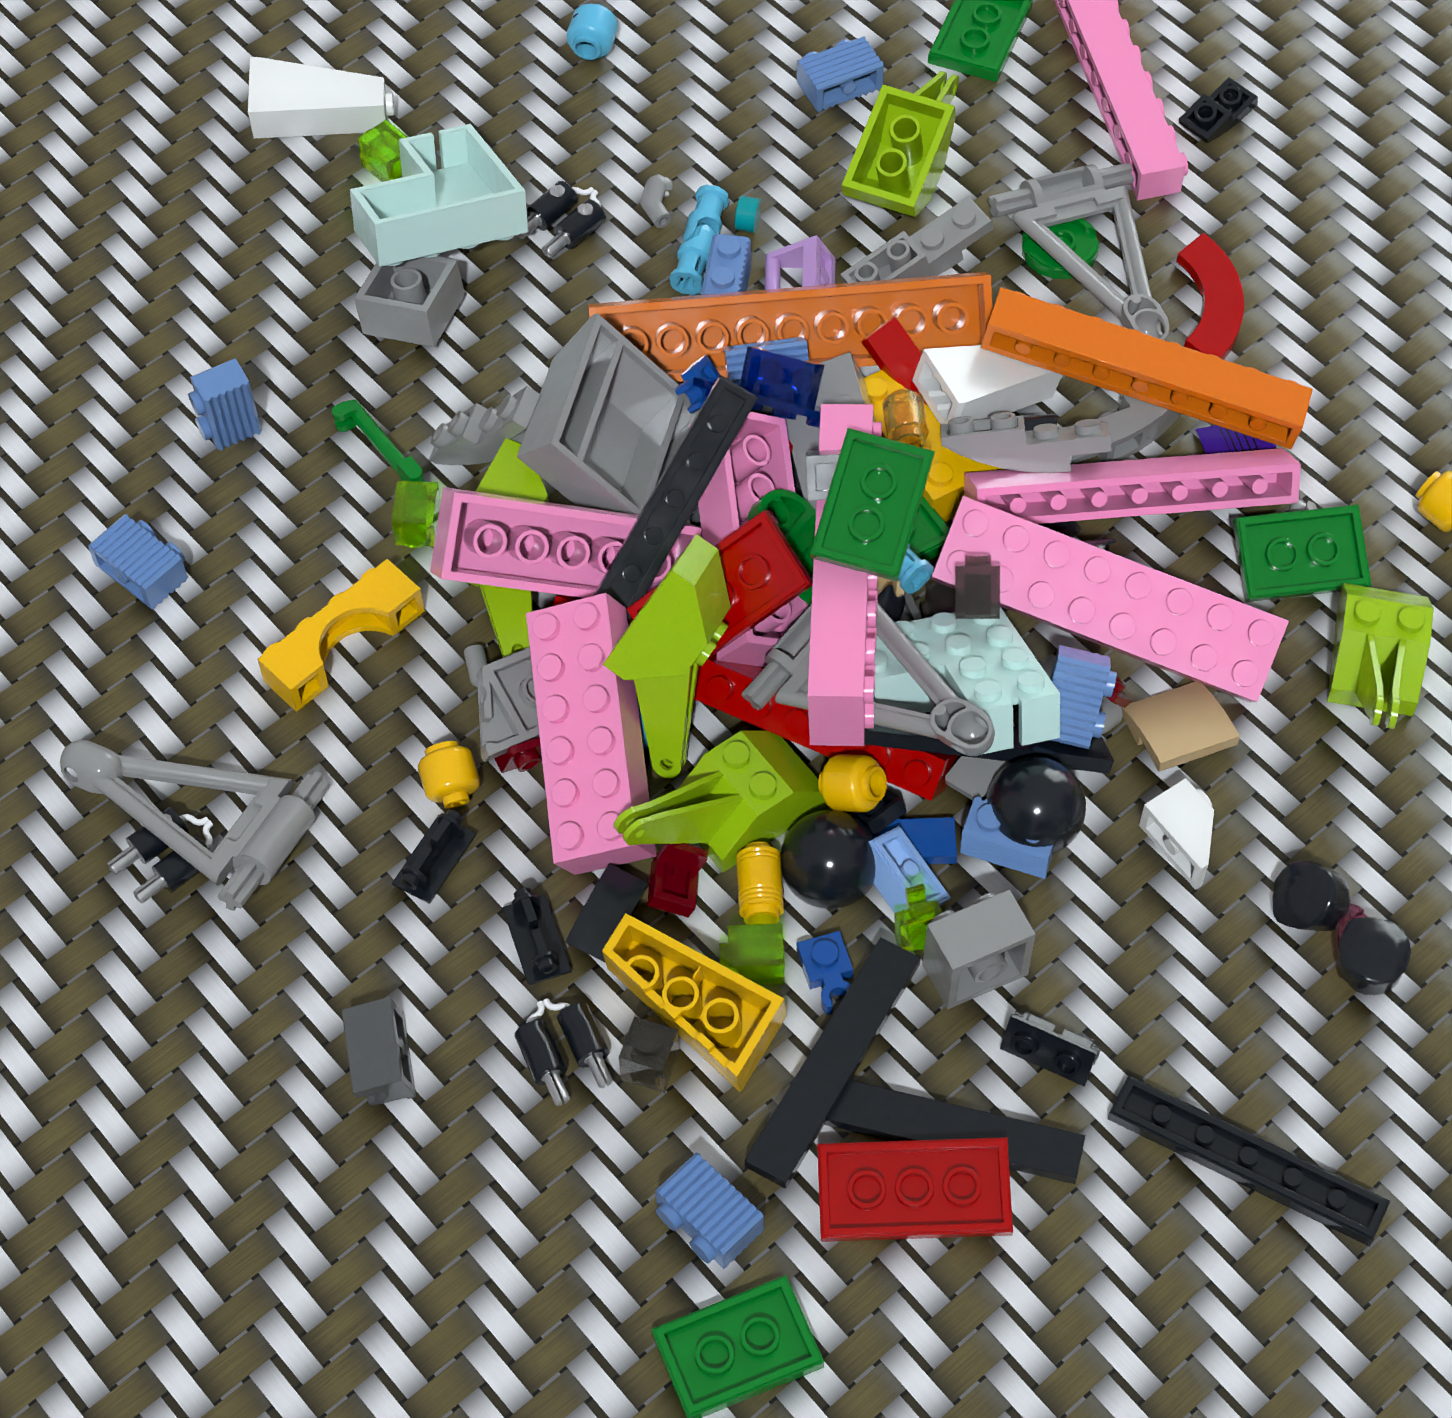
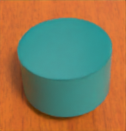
M740 196L735 211L734 225L736 230L756 233L761 213L760 198Z

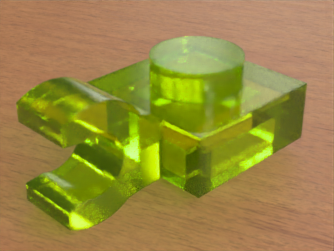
M922 883L905 889L907 909L894 913L896 943L899 947L909 952L924 950L927 924L937 915L943 913L937 900L927 902L925 886Z

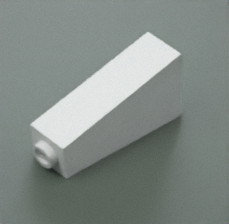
M250 57L248 115L254 139L388 132V116L395 115L393 93H386L383 77L261 57Z
M981 345L924 349L912 379L941 425L948 424L949 420L956 417H971L973 421L990 419V416L993 414L1014 412L1052 398L1063 375L980 348Z

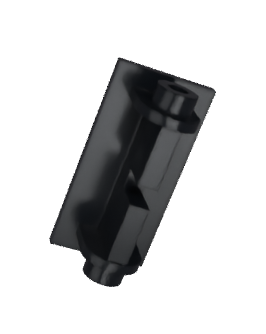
M448 810L446 814L438 815L393 880L392 885L430 904L475 838L476 833L461 826L463 817L454 810Z
M530 888L517 890L514 893L515 899L512 901V904L502 907L528 986L572 973L545 894L538 896L532 893Z
M1028 1010L1024 1014L1019 1011L1011 1014L1000 1046L1001 1050L1085 1087L1092 1066L1095 1065L1101 1052V1048L1094 1045L1095 1040L1091 1038L1088 1040L1064 1029L1061 1035L1054 1032L1056 1025L1032 1015Z

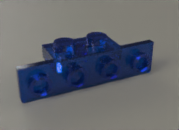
M748 346L740 385L738 386L758 397L752 409L762 410L763 405L773 408L772 415L796 420L798 414L807 417V425L820 428L821 407L816 406L824 365ZM694 377L692 385L706 389L705 396L707 397L717 379Z

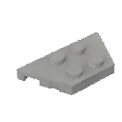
M530 647L482 666L477 673L481 758L486 762L505 754L508 748L540 736Z

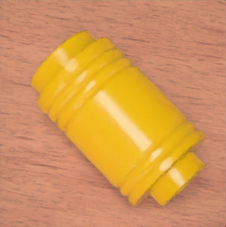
M766 842L749 843L736 855L739 914L744 918L745 924L757 928L770 927L780 921V916L784 913L781 855L779 850L771 847Z

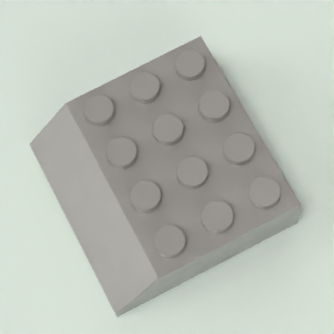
M597 313L588 319L552 359L540 392V398L530 419L517 458L578 507L639 515L699 410L690 414L687 410L691 405L688 396L685 393L678 396L675 392L679 384Z

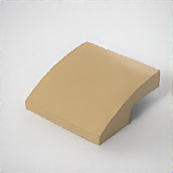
M1192 682L1130 703L1126 708L1122 707L1123 718L1137 745H1145L1158 772L1236 746L1239 742L1240 735L1232 721L1212 693L1201 683Z

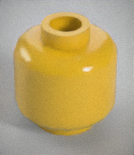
M1436 471L1425 481L1415 495L1419 499L1417 511L1439 530L1449 532L1452 530V471H1446L1443 474Z
M457 741L440 742L425 749V756L418 763V772L426 798L431 802L443 803L446 809L460 807L469 803V795L474 793L480 785L479 774L471 750L467 747L459 746Z
M838 754L830 758L824 766L823 771L819 775L818 787L825 803L832 810L869 812L884 797L887 789V779L884 770L873 757Z

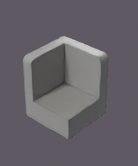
M961 756L946 774L945 783L971 799L972 802L978 796L983 801L986 799L989 787L996 775L1010 762Z

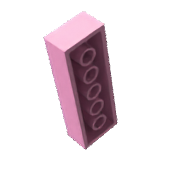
M755 412L748 414L698 501L702 538L711 545L715 546L747 523L752 505L768 492L783 489L795 493L786 419ZM767 509V511H769L772 515L775 522L778 524L777 518L774 515V513ZM797 596L716 653L717 660L766 667L767 663L764 657L808 609L807 603Z
M443 487L430 572L440 579L581 598L591 597L639 515ZM686 522L645 595L658 587L694 536L698 534L701 537V527Z
M602 593L526 613L553 864L577 875L606 868L608 864L617 866L656 857L655 844L628 845L623 840V834H619L613 827L616 818L626 809L650 801L634 680H623L603 665L628 628L626 608L609 594Z

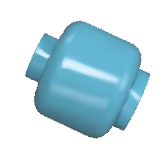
M590 3L576 8L566 33L567 43L574 53L586 60L603 58L608 55L613 47L618 31V21L615 15L600 4Z

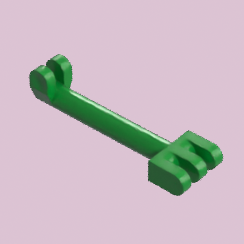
M357 400L343 401L332 408V416L337 431L346 432L357 425L400 476L402 488L411 500L416 504H423L428 500L422 468L412 456L405 458Z

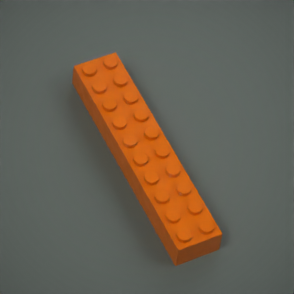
M985 272L596 303L588 304L589 318L598 313L675 382H682L684 380L681 375L693 362L705 355L710 359L720 376L722 375L727 378L723 347L801 336L807 341L809 367L851 352L858 367L876 366V362L861 341L893 317L898 319L921 354L924 349L981 345L993 311L991 275Z

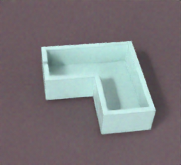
M471 124L438 131L442 169L437 170L434 135L430 132L399 139L402 178L350 189L354 231L379 267L397 266L404 261L420 257H436L441 252L458 248L471 249L480 243L493 240H509L515 235L528 232L525 189Z
M980 604L973 609L953 613H937L929 618L909 622H894L958 698L974 704L989 716L995 730V736L992 746L983 754L1013 748V705L1019 704V742L1022 746L1060 738V692L999 604ZM877 636L874 702L921 713L931 712L935 704Z

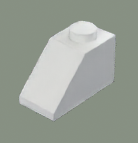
M1185 778L1144 804L1139 826L1196 890L1203 885L1209 864L1214 809L1209 797L1201 789H1195Z

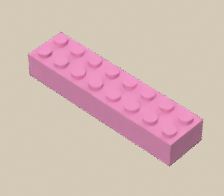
M821 404L819 451L841 450L847 428L882 437V422H873V404ZM816 500L815 536L826 500ZM814 559L807 695L810 745L864 746L865 728L874 729L878 576Z
M965 496L960 501L930 580L992 604H999L1000 607L1249 703L1258 702L1289 622L1286 619Z

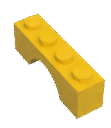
M388 559L376 568L368 569L361 576L360 580L345 592H340L333 596L328 605L312 617L303 619L293 632L280 642H275L266 648L257 659L264 682L296 712L329 687L325 673V662L331 649L343 638L358 632L377 631L391 636L396 635L425 612L421 588Z

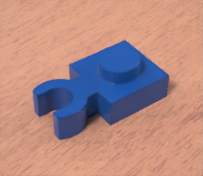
M707 355L691 364L681 375L684 382L675 389L678 396L682 393L688 396L691 405L687 410L690 414L702 407L720 376Z
M840 931L796 943V951L809 989L823 987L821 1007L826 1015L832 1014L833 1005L830 999L836 995L844 997L851 986L850 983L844 980L853 978V967Z

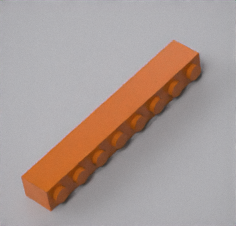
M1002 287L999 290L980 347L1288 449H1292L1303 428L1313 391L1312 388L1300 385L1295 381L1272 376L1252 367L1229 362L1215 355L1186 348L1175 342H1168L1143 334L1135 329H1128L1104 321L1099 317L1088 316L1067 309L1059 304H1051L1027 296L1022 292L1011 291Z

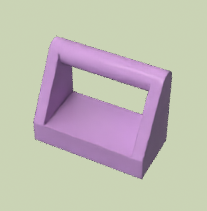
M817 235L766 254L765 290L780 289L781 268H803L802 287L835 284V257Z

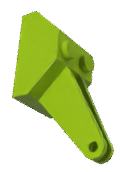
M940 71L915 93L882 85L841 186L844 196L916 217L931 201L945 167L956 118L955 106L950 105L956 94L959 76L953 74L946 82L947 73Z
M505 438L475 492L548 502V494L541 477L517 458L521 444ZM469 583L480 587L502 657L504 658L529 648L526 613L533 612L532 591Z
M698 534L688 544L603 663L606 668L623 680H634L652 767L659 776L664 778L676 777L686 763L698 668L706 662L717 646L716 643L728 628V625L722 620L731 607L719 551Z
M1343 583L1338 598L1327 702L1363 708L1372 726L1379 725L1382 711L1386 712L1385 725L1389 729L1395 728L1398 714L1414 715L1419 701L1431 643L1434 608L1428 597Z
M740 731L705 753L677 790L652 801L626 809L616 818L613 827L619 834H623V840L628 845L698 843L702 849L708 851L710 859L724 873L736 865L737 853L744 849L747 844L752 842L770 843L790 830L800 819L819 811L827 804L819 791L818 778L781 736L769 731Z

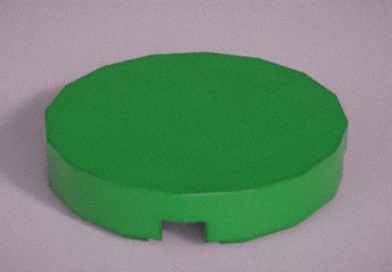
M1081 218L1047 227L1091 268L1093 267L1098 257L1099 240L1096 237L1094 227L1089 222ZM1025 232L1023 233L1022 256L1030 268L1038 274L1052 279L1074 278Z

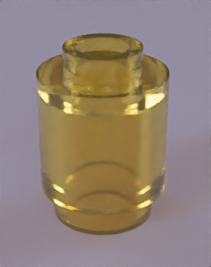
M899 389L892 392L882 403L887 439L922 448L926 443L929 433L922 396L909 389Z

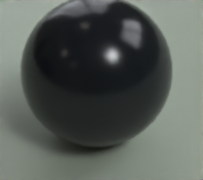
M1027 757L1008 764L996 775L986 797L987 804H991L993 812L1001 824L999 831L1012 841L1026 846L1046 847L1053 845L1052 854L1064 849L1076 838L1085 820L1086 799L1079 780L1066 766L1045 757ZM1026 839H1028V840H1034V841H1039V842H1037V843H1029Z
M822 810L811 813L800 819L790 829L784 839L780 853L783 878L791 892L809 905L824 909L849 906L863 898L873 886L876 867L869 841L875 839V837L860 819L849 813L836 810Z

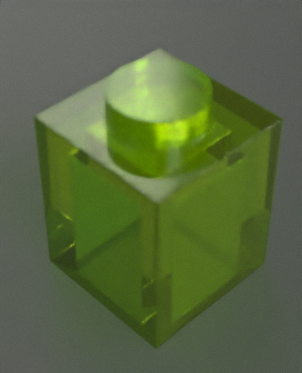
M384 120L374 128L367 130L362 136L357 138L362 166L381 182L402 178L399 139L407 138V136L388 120Z
M397 481L391 520L396 545L410 548L434 547L441 503L438 482Z
M782 923L727 926L728 943H719L720 964L758 985L784 984L785 962Z

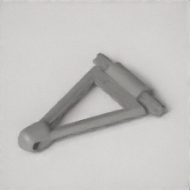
M1130 163L1118 164L1098 169L1096 165L1090 164L1021 182L1020 189L989 196L990 213L993 217L1015 213L1012 221L1121 320L1123 327L1135 329L1143 334L1162 340L1167 339L1170 329L1169 320L1160 304L1151 295L1128 188L1125 186L1134 182V177L1131 174L1133 168ZM1113 211L1131 295L1125 299L1047 227ZM1161 322L1164 327V334L1161 332Z
M812 604L764 657L767 666L742 693V697L750 702L753 708L757 710L762 709L776 694V703L808 710L807 695ZM878 604L876 616L877 636L935 704V707L930 715L874 702V725L940 739L944 744L967 756H979L987 752L992 746L995 736V730L989 716L979 707L955 695Z
M78 740L68 744L60 758L61 772L70 784L91 793L106 795L217 886L221 885L230 871L235 868L236 871L218 894V899L225 902L226 908L232 911L237 907L241 909L258 885H266L272 880L314 822L315 815L313 810L330 787V783L322 779V774L314 771L312 775L307 774L292 795H288L293 785L292 779L117 755L106 747L86 740ZM67 768L73 769L76 772L78 778L72 776L67 771ZM125 776L253 794L256 796L212 853L123 781Z

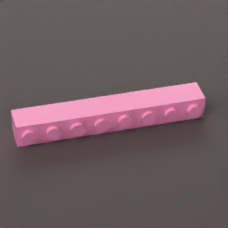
M1054 0L1122 164L1130 163L1133 168L1131 174L1134 177V182L1130 185L1137 201L1181 192L1183 177L1188 174V161L1186 155L1178 150L1175 130L1165 120L1163 102L1160 98L1155 97L1149 71H1144L1140 49L1138 45H1133L1130 39L1129 24L1126 19H1122L1120 16L1118 0Z
M1284 448L1072 464L1071 472L1037 473L1015 470L965 473L964 496L1036 524L1298 503L1301 463Z

